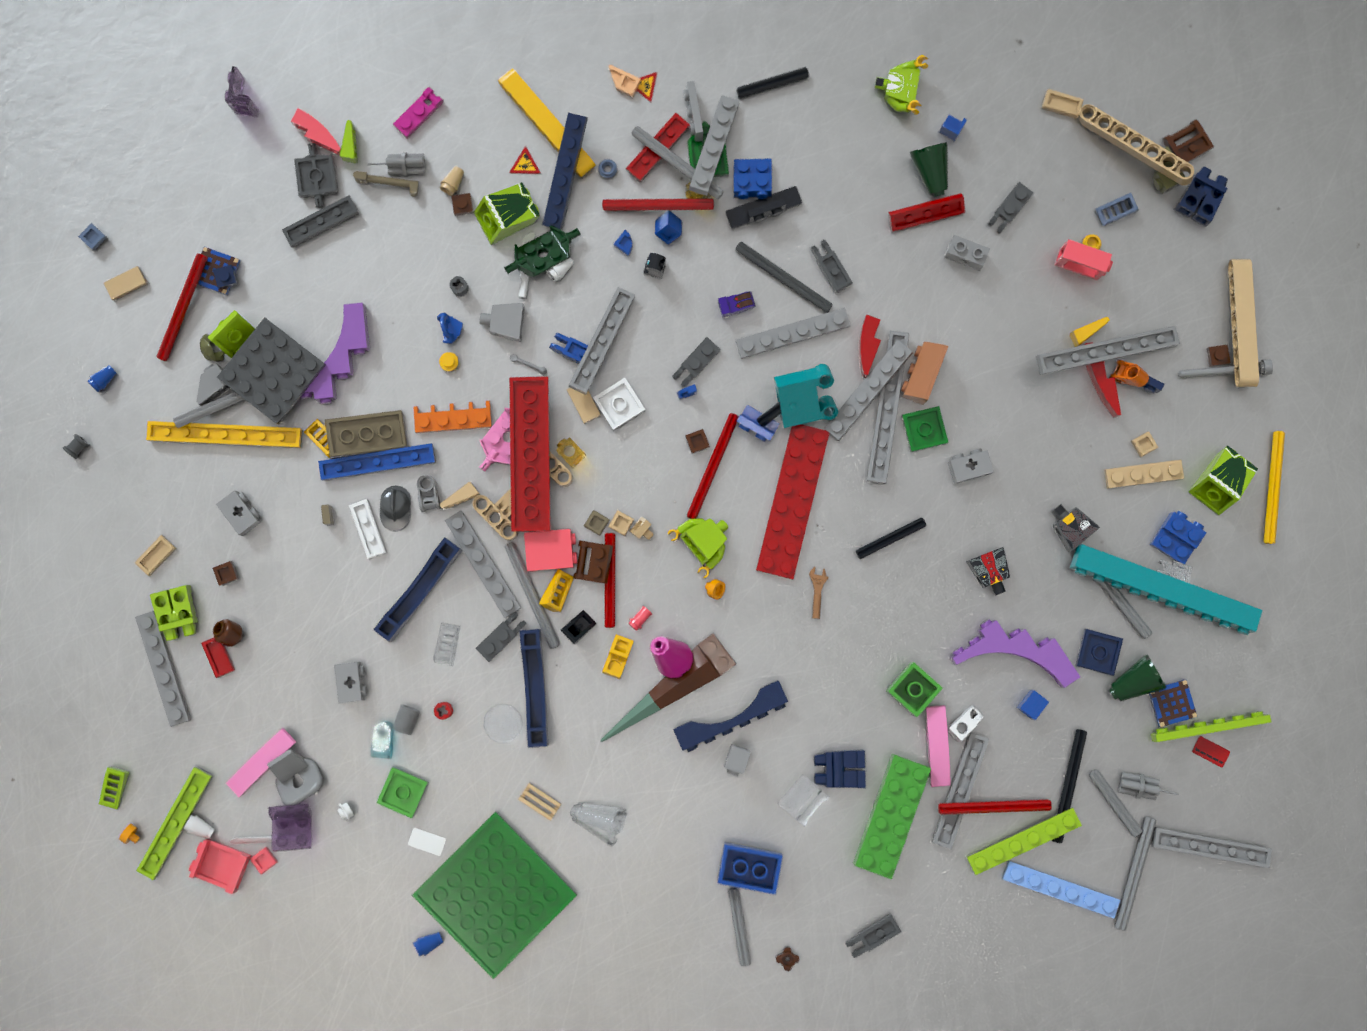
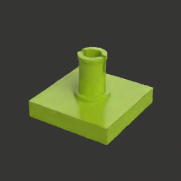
M234 310L226 319L220 321L218 327L208 338L232 359L255 328Z

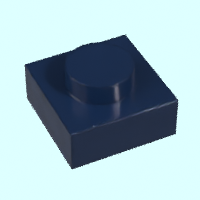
M232 265L213 269L219 289L238 284Z
M1149 376V380L1143 386V389L1154 394L1162 391L1165 384Z

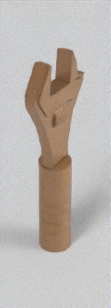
M814 567L809 573L814 587L812 619H820L821 591L824 583L828 580V576H826L825 569H823L822 576L814 574Z

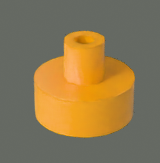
M718 579L707 582L705 585L707 595L716 600L720 599L725 592V583Z
M129 824L121 833L119 840L124 844H127L130 840L136 844L140 839L135 834L138 828L133 824Z

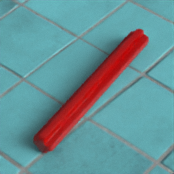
M606 533L605 545H612L613 550L608 582L605 584V627L614 628L615 533Z

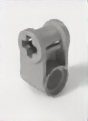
M421 475L417 480L421 512L434 508L440 510V498L435 479L429 475ZM426 478H429L431 481V486L428 489L422 487V481Z

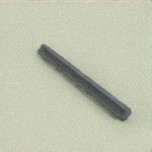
M740 242L737 245L736 251L824 312H829L832 307L831 302L745 243Z

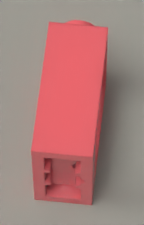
M1068 239L1060 248L1055 266L1098 280L1101 276H1105L1106 272L1110 271L1113 261H1111L1112 254Z

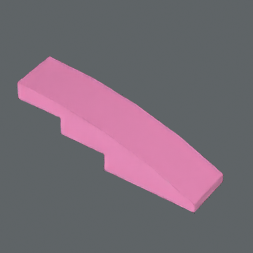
M945 705L927 706L926 740L928 744V763L931 768L930 785L931 787L951 786Z
M282 728L226 784L238 797L242 796L269 770L267 764L288 751L296 741Z

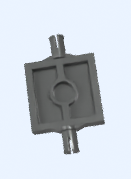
M312 143V145L308 144L309 155L304 158L294 159L298 195L300 198L315 197V207L322 208L324 207L322 196L338 193L334 160L332 154H317L316 144Z

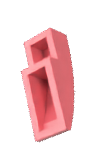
M297 108L291 120L293 125L306 132L305 137L309 142L315 143L340 156L341 148L330 132L314 117Z

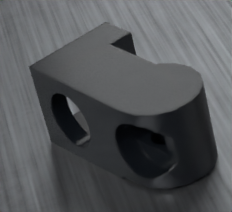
M650 253L643 274L662 279L666 258L660 254Z

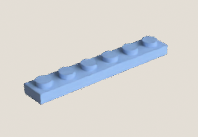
M1009 860L1002 877L1003 880L1111 918H1115L1120 900Z

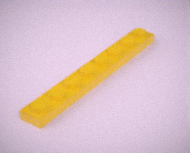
M148 421L146 440L301 448L302 429L189 423L177 428L174 422Z

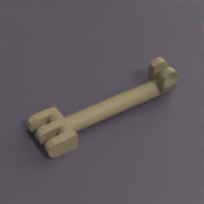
M361 171L353 173L357 183L368 184L369 182L410 188L409 192L412 197L418 195L419 181L368 175L367 172Z

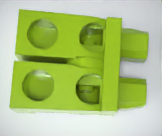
M191 585L149 594L159 625V632H164L167 641L179 638L176 629L179 627L183 628L184 636L196 634L195 623H198L191 596Z

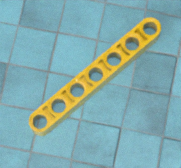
M513 68L498 79L499 84L559 153L564 126ZM582 147L576 167V174L580 178L596 166Z

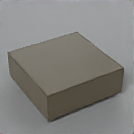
M322 505L323 524L327 526L334 525L332 506Z
M593 510L584 527L600 536L610 519Z

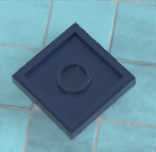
M1084 629L1075 666L1114 676L1123 638Z

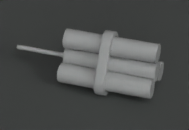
M407 152L388 154L386 163H368V165H387L388 175L408 176V174H425L424 154H407Z
M1122 772L1118 793L1133 795L1138 799L1143 797L1156 800L1157 794L1159 795L1160 792L1179 795V793L1160 790L1159 779L1146 777L1141 773L1136 775Z

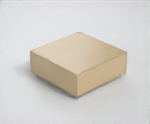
M1149 431L1131 441L1140 458L1158 448Z
M617 510L608 527L626 536L634 519Z

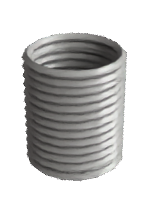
M400 705L392 729L412 735L411 733L420 711L406 705Z

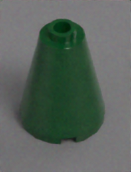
M947 142L911 151L910 156L929 194L933 193L934 197L945 194L944 190L948 189Z
M1146 654L1111 684L1112 688L1109 690L1115 700L1119 698L1120 701L1161 691L1167 687L1148 654Z

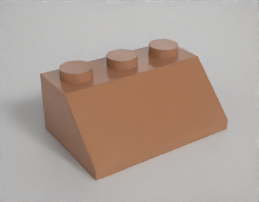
M924 341L921 346H917L914 354L917 357L915 364H910L907 372L910 374L908 381H904L901 388L903 398L921 405L928 401L947 352V345Z

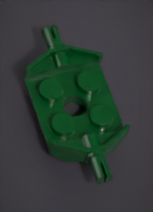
M550 225V231L520 247H517V244L514 245L515 261L504 267L505 271L509 274L518 269V271L521 270L527 276L535 277L570 258L571 240L581 235L580 231L576 228L569 233H565ZM542 252L548 253L546 257H539V254Z

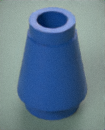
M108 365L89 376L90 379L87 382L99 392L105 389L117 373Z
M439 932L417 938V941L413 942L419 957L422 955L426 956L440 944L444 943Z

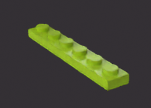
M1263 711L1252 712L1250 717H1244V714L1232 716V720L1225 721V718L1213 719V723L1206 724V721L1195 722L1192 727H1187V724L1177 725L1175 730L1168 731V728L1156 729V733L1151 734V739L1153 742H1161L1271 723V717L1268 714H1263Z
M197 767L193 768L138 866L137 872L152 880L156 879L213 777L212 775Z
M1072 807L968 856L967 859L975 875H978L1082 825Z

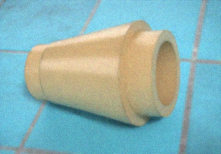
M455 166L440 182L441 191L450 196L457 193L464 171Z

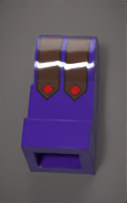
M751 291L718 298L722 318L756 307Z

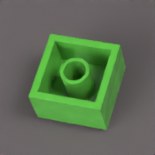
M910 662L886 689V692L914 717H918L943 688L917 664Z

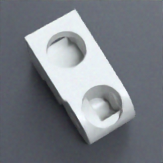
M971 705L947 727L948 733L957 742L962 741L984 716Z

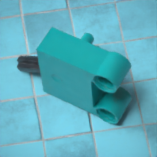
M819 364L815 368L774 377L778 402L760 415L757 421L761 426H766L780 415L783 427L787 428L822 419L832 420L837 417L838 409L833 397L825 395L818 399L817 386L827 389L834 383L829 366Z

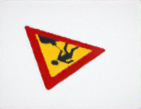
M657 72L640 77L641 83L637 91L649 102L652 101Z
M526 146L509 171V173H541Z

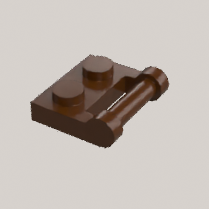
M1197 119L1173 135H1167L1163 138L1165 146H1169L1173 154L1186 162H1190L1214 148V145ZM1193 131L1196 132L1197 135L1179 146L1175 144V141Z
M579 540L578 563L573 578L607 584L613 546ZM592 548L587 575L584 574L587 549Z

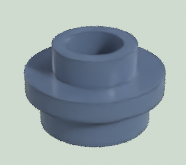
M610 159L601 161L598 167L600 175L604 178L614 177L617 173L616 163ZM607 166L611 167V171H610V172H606V171L604 170L605 167H607Z

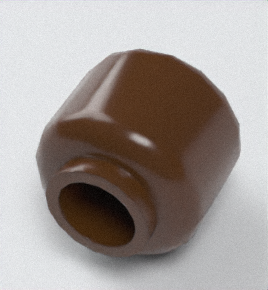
M223 619L215 624L213 636L218 643L227 647H233L242 640L243 630L238 623L229 619Z

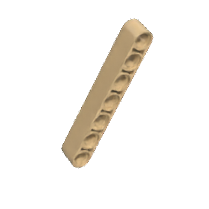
M1091 104L1081 107L1079 121L1082 126L1176 183L1188 185L1192 182L1194 167L1190 163ZM1086 113H1091L1093 115L1091 118L1083 117V115ZM1107 123L1109 126L1101 128L1099 124ZM1118 132H1122L1125 134V136L1122 138H1118L1115 136V134ZM1133 142H1139L1141 146L1135 148L1131 144ZM1149 152H1155L1157 156L1149 157L1147 154ZM1170 161L1173 163V166L1166 167L1164 163ZM1186 171L1190 176L1182 177L1180 173Z
M1230 259L1228 277L1236 387H1257L1259 383L1252 261L1251 259Z

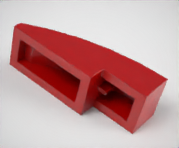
M867 314L863 321L859 339V363L862 377L864 378L868 376L881 342L880 339L874 337L881 320Z

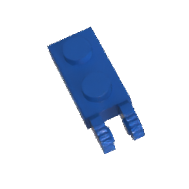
M556 333L555 338L567 345L563 348L551 343L549 348L572 361L580 363L588 345L572 337L569 338Z

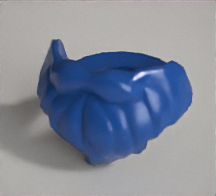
M447 313L439 314L437 320L440 322L444 339L442 342H455L457 337L460 336L463 323Z

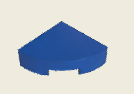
M624 230L613 245L629 257L632 251V239L627 230Z
M695 384L678 391V398L681 400L696 395L697 389Z

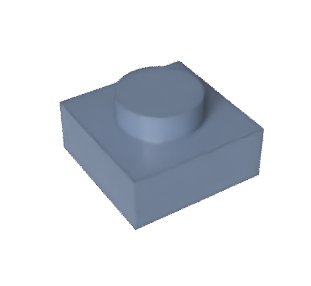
M92 223L78 236L93 251L107 238Z

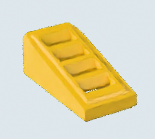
M1104 317L1072 331L1070 338L1074 346L1081 345L1110 321L1109 317Z
M316 419L304 433L330 458L328 444L325 447L323 446L328 442L327 434L318 441L326 433V427L319 419ZM319 427H321L322 429L315 436H313L312 434Z
M557 569L539 605L552 612H561L572 584L573 576L561 569ZM560 578L566 580L565 583L559 581Z

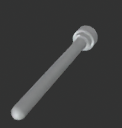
M1271 359L1258 362L1259 374H1272L1273 364ZM1234 366L1181 370L1179 377L1234 374Z

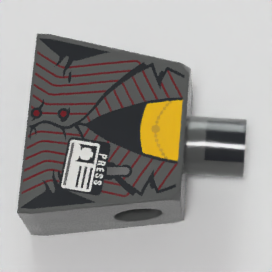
M1060 504L1052 511L1059 519L1052 526L1068 552L1073 551L1100 528L1077 507L1068 512Z

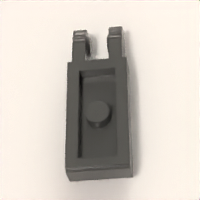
M1018 182L995 211V215L988 224L990 226L993 225L999 216L1005 221L1001 223L997 230L1001 233L1007 224L1012 222L1034 192L1021 182Z
M824 239L821 241V246L827 254L823 257L815 245L810 248L835 293H838L852 285L853 282L834 250H831Z
M706 337L681 364V367L672 377L676 380L684 370H687L690 375L681 384L683 387L687 386L721 349Z
M516 612L505 622L503 621L476 647V650L488 662L504 649L527 624L523 620L514 630L508 626L517 618L518 614Z
M892 914L861 931L845 944L847 947H851L862 940L864 946L852 952L853 958H856L866 951L873 950L902 931Z

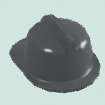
M390 486L381 495L380 520L383 526L390 531L404 529L410 520V494L402 486Z

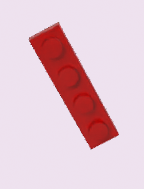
M675 113L654 138L670 150L687 131L689 123ZM645 146L626 167V170L641 182L662 158Z
M960 193L888 212L890 228L893 232L965 213L964 196Z

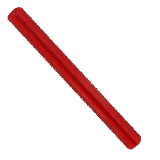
M604 199L602 207L604 211L713 210L714 199Z
M197 253L157 353V358L160 360H168L207 261L205 255Z
M730 413L687 513V517L690 519H696L737 424L739 416Z
M1050 800L940 803L938 805V812L941 815L1050 811L1052 809Z

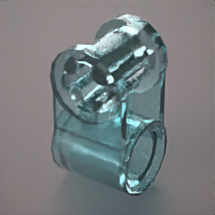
M382 721L374 727L371 757L392 758L394 729H392L393 724L391 722ZM383 726L385 730H388L385 734H383V731H380V728Z

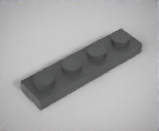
M348 195L282 229L289 245L294 247L359 214L352 198Z

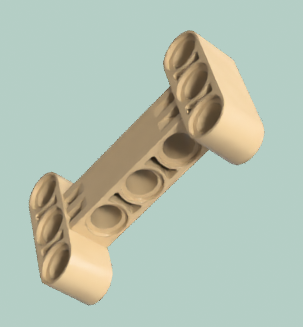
M550 452V459L556 463L554 468L550 469V479L552 478L561 487H568L573 481L572 474ZM567 473L569 475L568 481L560 482V474ZM511 488L495 504L484 495L474 498L473 508L501 537L508 541L517 538L518 532H514L510 537L504 534L505 528L511 527V521L509 520L511 518ZM484 499L487 501V506L481 510L477 504L480 500ZM494 513H499L501 517L497 523H492L491 516Z

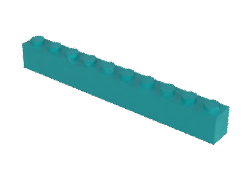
M1083 544L1076 547L1070 569L1075 570V573L1078 575H1090L1097 582H1109L1114 588L1128 589L1129 593L1137 596L1142 594L1147 596V599L1152 602H1164L1166 607L1183 609L1185 614L1199 615L1202 620L1208 622L1216 621L1219 623V626L1228 629L1230 627L1235 628L1238 633L1243 635L1257 631L1263 611Z

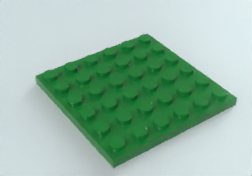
M494 812L412 896L494 979L577 894L497 812Z

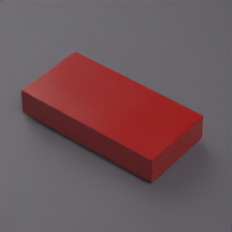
M214 637L201 643L216 678L235 671L225 645L218 643Z

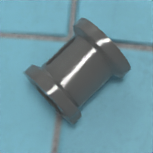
M455 276L451 279L450 288L452 292L459 297L465 296L468 293L469 286L463 277ZM459 283H461L463 287H460L459 290H457L455 286H458Z
M75 434L74 439L67 446H64L63 450L77 459L80 451L84 447H88L89 443L78 434Z

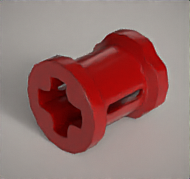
M441 702L434 707L433 712L436 718L444 720L452 716L453 708L450 703ZM444 706H446L445 710L448 711V713L443 714L442 716V712L439 711V708H443Z

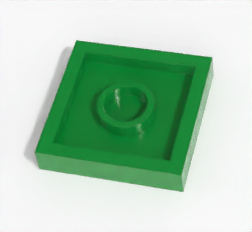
M939 406L902 415L910 452L949 443Z

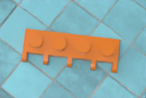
M490 400L486 401V408L474 409L473 402H469V409L455 410L454 403H451L450 411L436 412L435 405H431V412L419 413L418 406H414L415 433L492 427Z

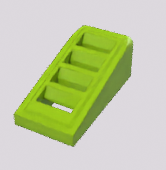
M347 120L340 157L344 162L357 164L355 127L351 120Z
M107 767L99 805L113 809L119 808L129 771ZM113 775L118 776V777H120V779H119V780L113 779L112 776H113ZM110 783L118 784V788L110 786ZM108 789L116 791V795L108 793ZM106 797L113 798L115 802L106 801L105 799Z

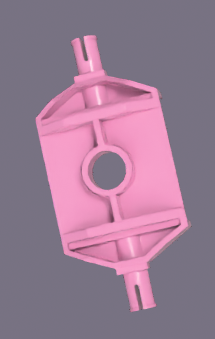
M504 408L501 416L483 439H480L486 459L479 468L485 472L494 462L510 465V442H505L503 439L504 434L510 432V408Z

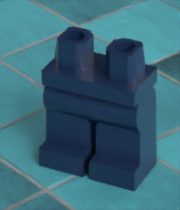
M1205 166L1193 176L1192 182L1188 184L1174 210L1188 218L1193 214L1192 220L1207 226L1212 222L1228 189L1226 187L1228 178L1218 175L1215 181L1211 180L1209 176L1212 171Z
M865 750L824 751V754L814 755V766H824V773H814L815 784L824 785L826 788H866L865 770H845V768H865Z

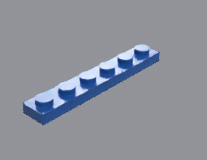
M430 443L318 461L320 477L324 481L436 463L433 444Z

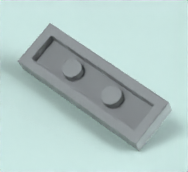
M691 81L687 82V89L684 90V99L689 103V106L686 107L687 117L692 120V123L689 124L690 134L694 135L695 142L703 141V128L695 82Z

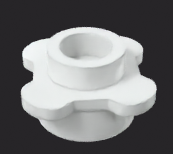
M347 802L342 805L340 803L337 812L342 820L346 819L348 822L349 818L353 817L354 814Z

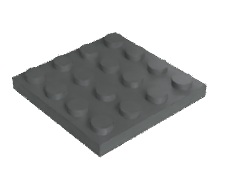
M264 317L217 378L279 425L326 364Z

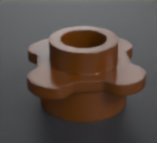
M785 947L784 952L781 955H777L776 962L781 963L785 971H790L795 963L799 962V956L794 955L791 952V948Z

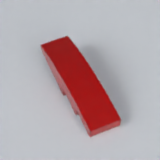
M1104 361L1086 365L1092 384L1102 403L1113 418L1120 416L1121 410L1115 377L1107 378Z

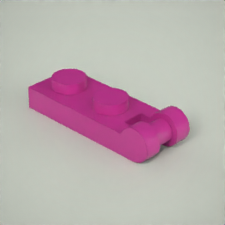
M430 87L426 88L422 95L393 123L394 127L408 139L443 103V99L440 96H436ZM428 99L432 102L429 106L425 103Z

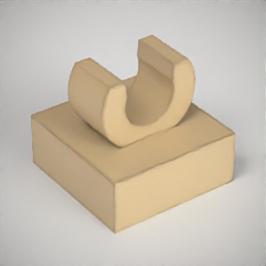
M643 517L630 529V532L638 539L643 535L650 540L654 535L648 529L652 524Z

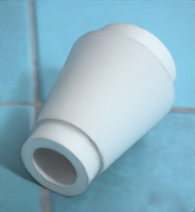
M568 258L546 270V273L552 281H560L574 262L571 258Z
M191 815L184 827L187 833L210 839L215 830L197 815L196 817Z

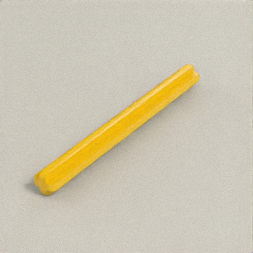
M1275 431L1273 433L1264 543L1275 544L1285 441V432Z

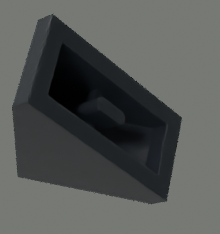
M583 610L565 625L561 632L573 644H576L597 623Z

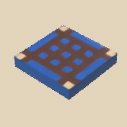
M203 247L201 254L207 257V261L197 285L228 295L230 287L222 289L217 287L213 269L232 265L236 274L241 260Z
M1186 679L1167 684V688L1149 694L1159 727L1198 717Z

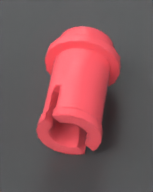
M642 606L633 619H629L630 622L628 624L637 631L642 628V624L652 613Z

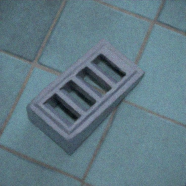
M1132 193L1096 208L1103 226L1139 211ZM1125 200L1128 201L1131 208L1130 210H1127L1126 205L1124 203ZM1118 203L1121 204L1123 213H1120L1117 206ZM1111 206L1114 207V210L1117 214V216L1113 217V214L1109 208ZM1104 209H1106L1110 217V219L1106 220L1104 213L1102 211Z

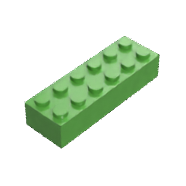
M891 754L853 861L856 867L892 880L931 771L930 767Z

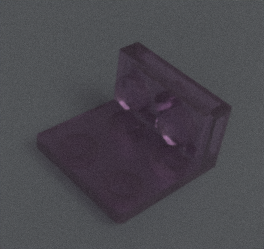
M232 66L231 72L228 73L229 89L225 92L226 103L237 115L258 117L259 109L249 96L243 95L244 76L236 66Z
M308 804L268 808V815L272 820L273 852L312 848V811Z

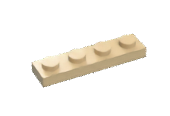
M1182 460L1104 470L1107 489L1184 479Z

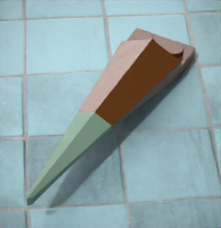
M713 633L692 650L693 663L689 671L683 673V676L679 678L664 677L600 742L611 738L715 680L735 666L736 662Z

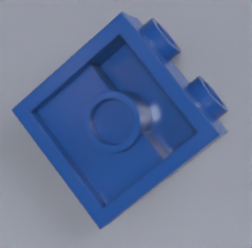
M734 159V197L739 199H748L749 197L766 199L772 197V159Z
M1177 511V513L1171 512L1150 545L1179 564L1185 565L1207 532L1203 530V525L1196 521L1191 523L1187 520L1188 516Z

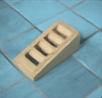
M468 482L440 503V507L448 509L481 494L471 482Z

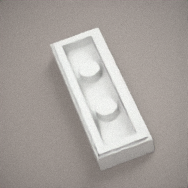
M368 499L349 505L367 559L386 554L387 552Z

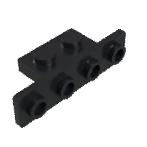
M793 186L772 194V197L757 199L726 211V216L731 228L734 229L751 222H760L770 215H779L784 210L801 205L802 200L797 187Z

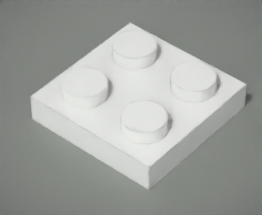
M626 378L593 397L613 431L646 411Z

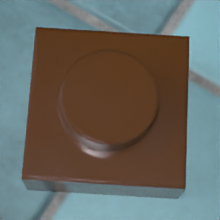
M470 193L451 196L455 216L473 213Z
M1228 345L1207 348L1210 367L1231 363Z
M703 429L685 435L692 454L710 448Z
M232 561L213 567L219 586L239 579Z

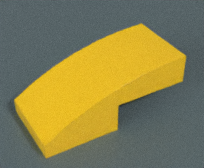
M615 635L602 673L617 679L621 678L634 642L633 640Z

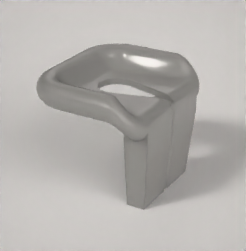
M291 749L267 764L276 776L275 784L283 804L288 807L298 805L315 794L322 786L323 778L315 761L304 759ZM298 773L303 778V784L295 788L294 775Z

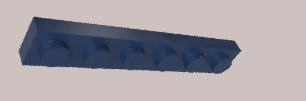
M568 112L542 223L544 226L549 227L551 225L562 230L588 117Z

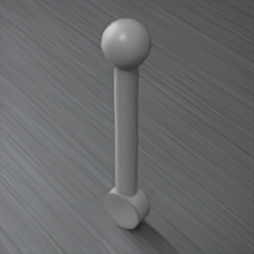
M511 354L510 356L512 362H520L538 370L540 374L547 372L545 367L540 368L522 360L516 354Z

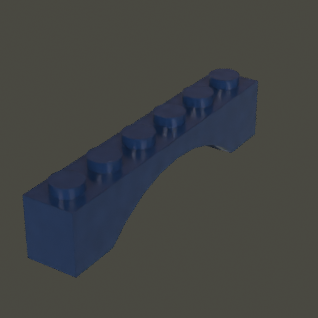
M444 537L412 584L382 617L373 630L388 642H392L456 560L462 549Z
M541 629L521 630L520 644L526 696L528 748L544 747L549 745Z
M779 680L760 688L750 706L732 719L712 724L689 721L674 728L673 731L682 751L687 749V752L697 749V744L703 741L707 744L716 740L715 736L720 733L725 736L733 732L732 728L737 725L742 728L750 724V719L757 717L759 720L767 716V711L772 709L778 711L785 708V703L788 702V699Z

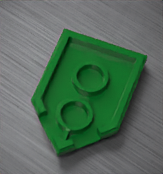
M705 121L702 123L703 141L695 142L694 135L687 141L689 161L694 169H696L710 129V125ZM726 142L714 177L729 175Z

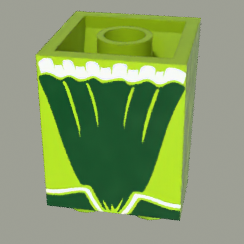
M523 182L484 196L474 211L490 245L534 224L540 216L539 209L533 203L530 192L525 188Z
M1227 445L1214 457L1189 490V493L1220 515L1239 501L1258 468Z

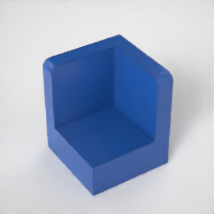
M948 115L939 133L955 142L967 119L964 118L960 121Z
M667 210L655 220V235L669 245L682 235V220L670 210Z
M1030 690L1017 706V709L1031 720H1036L1049 701L1035 690Z

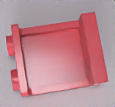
M571 529L524 533L528 572L574 568V564H577V552H573V545H576L575 533L571 532Z
M211 839L200 842L196 853H198L197 858L192 861L189 867L191 872L189 877L199 878L226 889L225 892L236 893L251 855Z

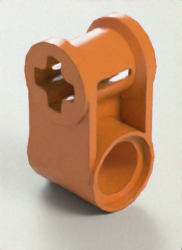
M1123 360L1116 361L1117 366L1113 374L1109 376V378L1115 377V382L1136 387L1144 386L1149 380L1148 373L1140 366Z

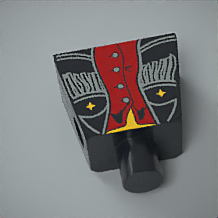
M1003 547L966 561L982 588L991 585L995 595L1006 592L1002 580L1010 578V573Z

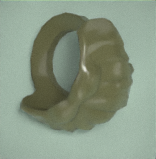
M204 334L199 344L205 359L214 362L223 361L225 353L223 351L214 353L210 345L211 341L208 338L209 335Z

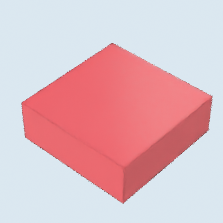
M268 847L263 848L250 858L261 875L278 863Z

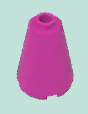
M661 636L656 637L651 642L650 649L657 669L661 674L669 678H679L683 676V673L689 671L693 663V653L686 643Z

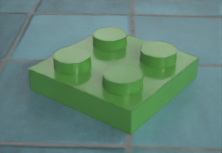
M392 767L376 803L409 818H413L428 782Z

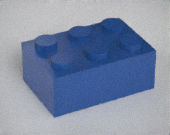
M724 842L717 882L718 884L776 895L783 855L779 852Z

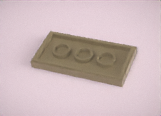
M402 410L325 419L330 458L407 447Z

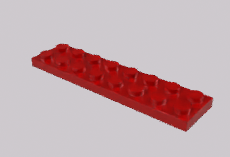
M509 377L511 531H551L549 377Z
M802 424L791 427L756 571L794 579L829 437L828 431Z

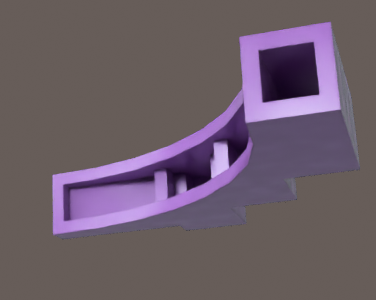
M363 302L344 304L343 324L336 346L324 362L326 366L300 397L301 399L312 398V395H314V399L320 402V404H330L332 400H337L335 377L338 380L348 379V376L354 375L351 353L363 355L365 351H370L367 313Z
M989 619L980 625L981 629L978 630L981 638L978 636L968 642L970 644L965 649L963 647L958 648L952 652L954 656L950 658L954 665H958L971 657L986 653H1007L1026 658L1039 665L1052 676L1061 688L1067 687L1080 678V675L1055 638L1049 639L1046 637L1038 642L1039 646L1037 647L1026 629L1020 630L1017 628L1009 634L1010 638H1008L997 620L991 622Z

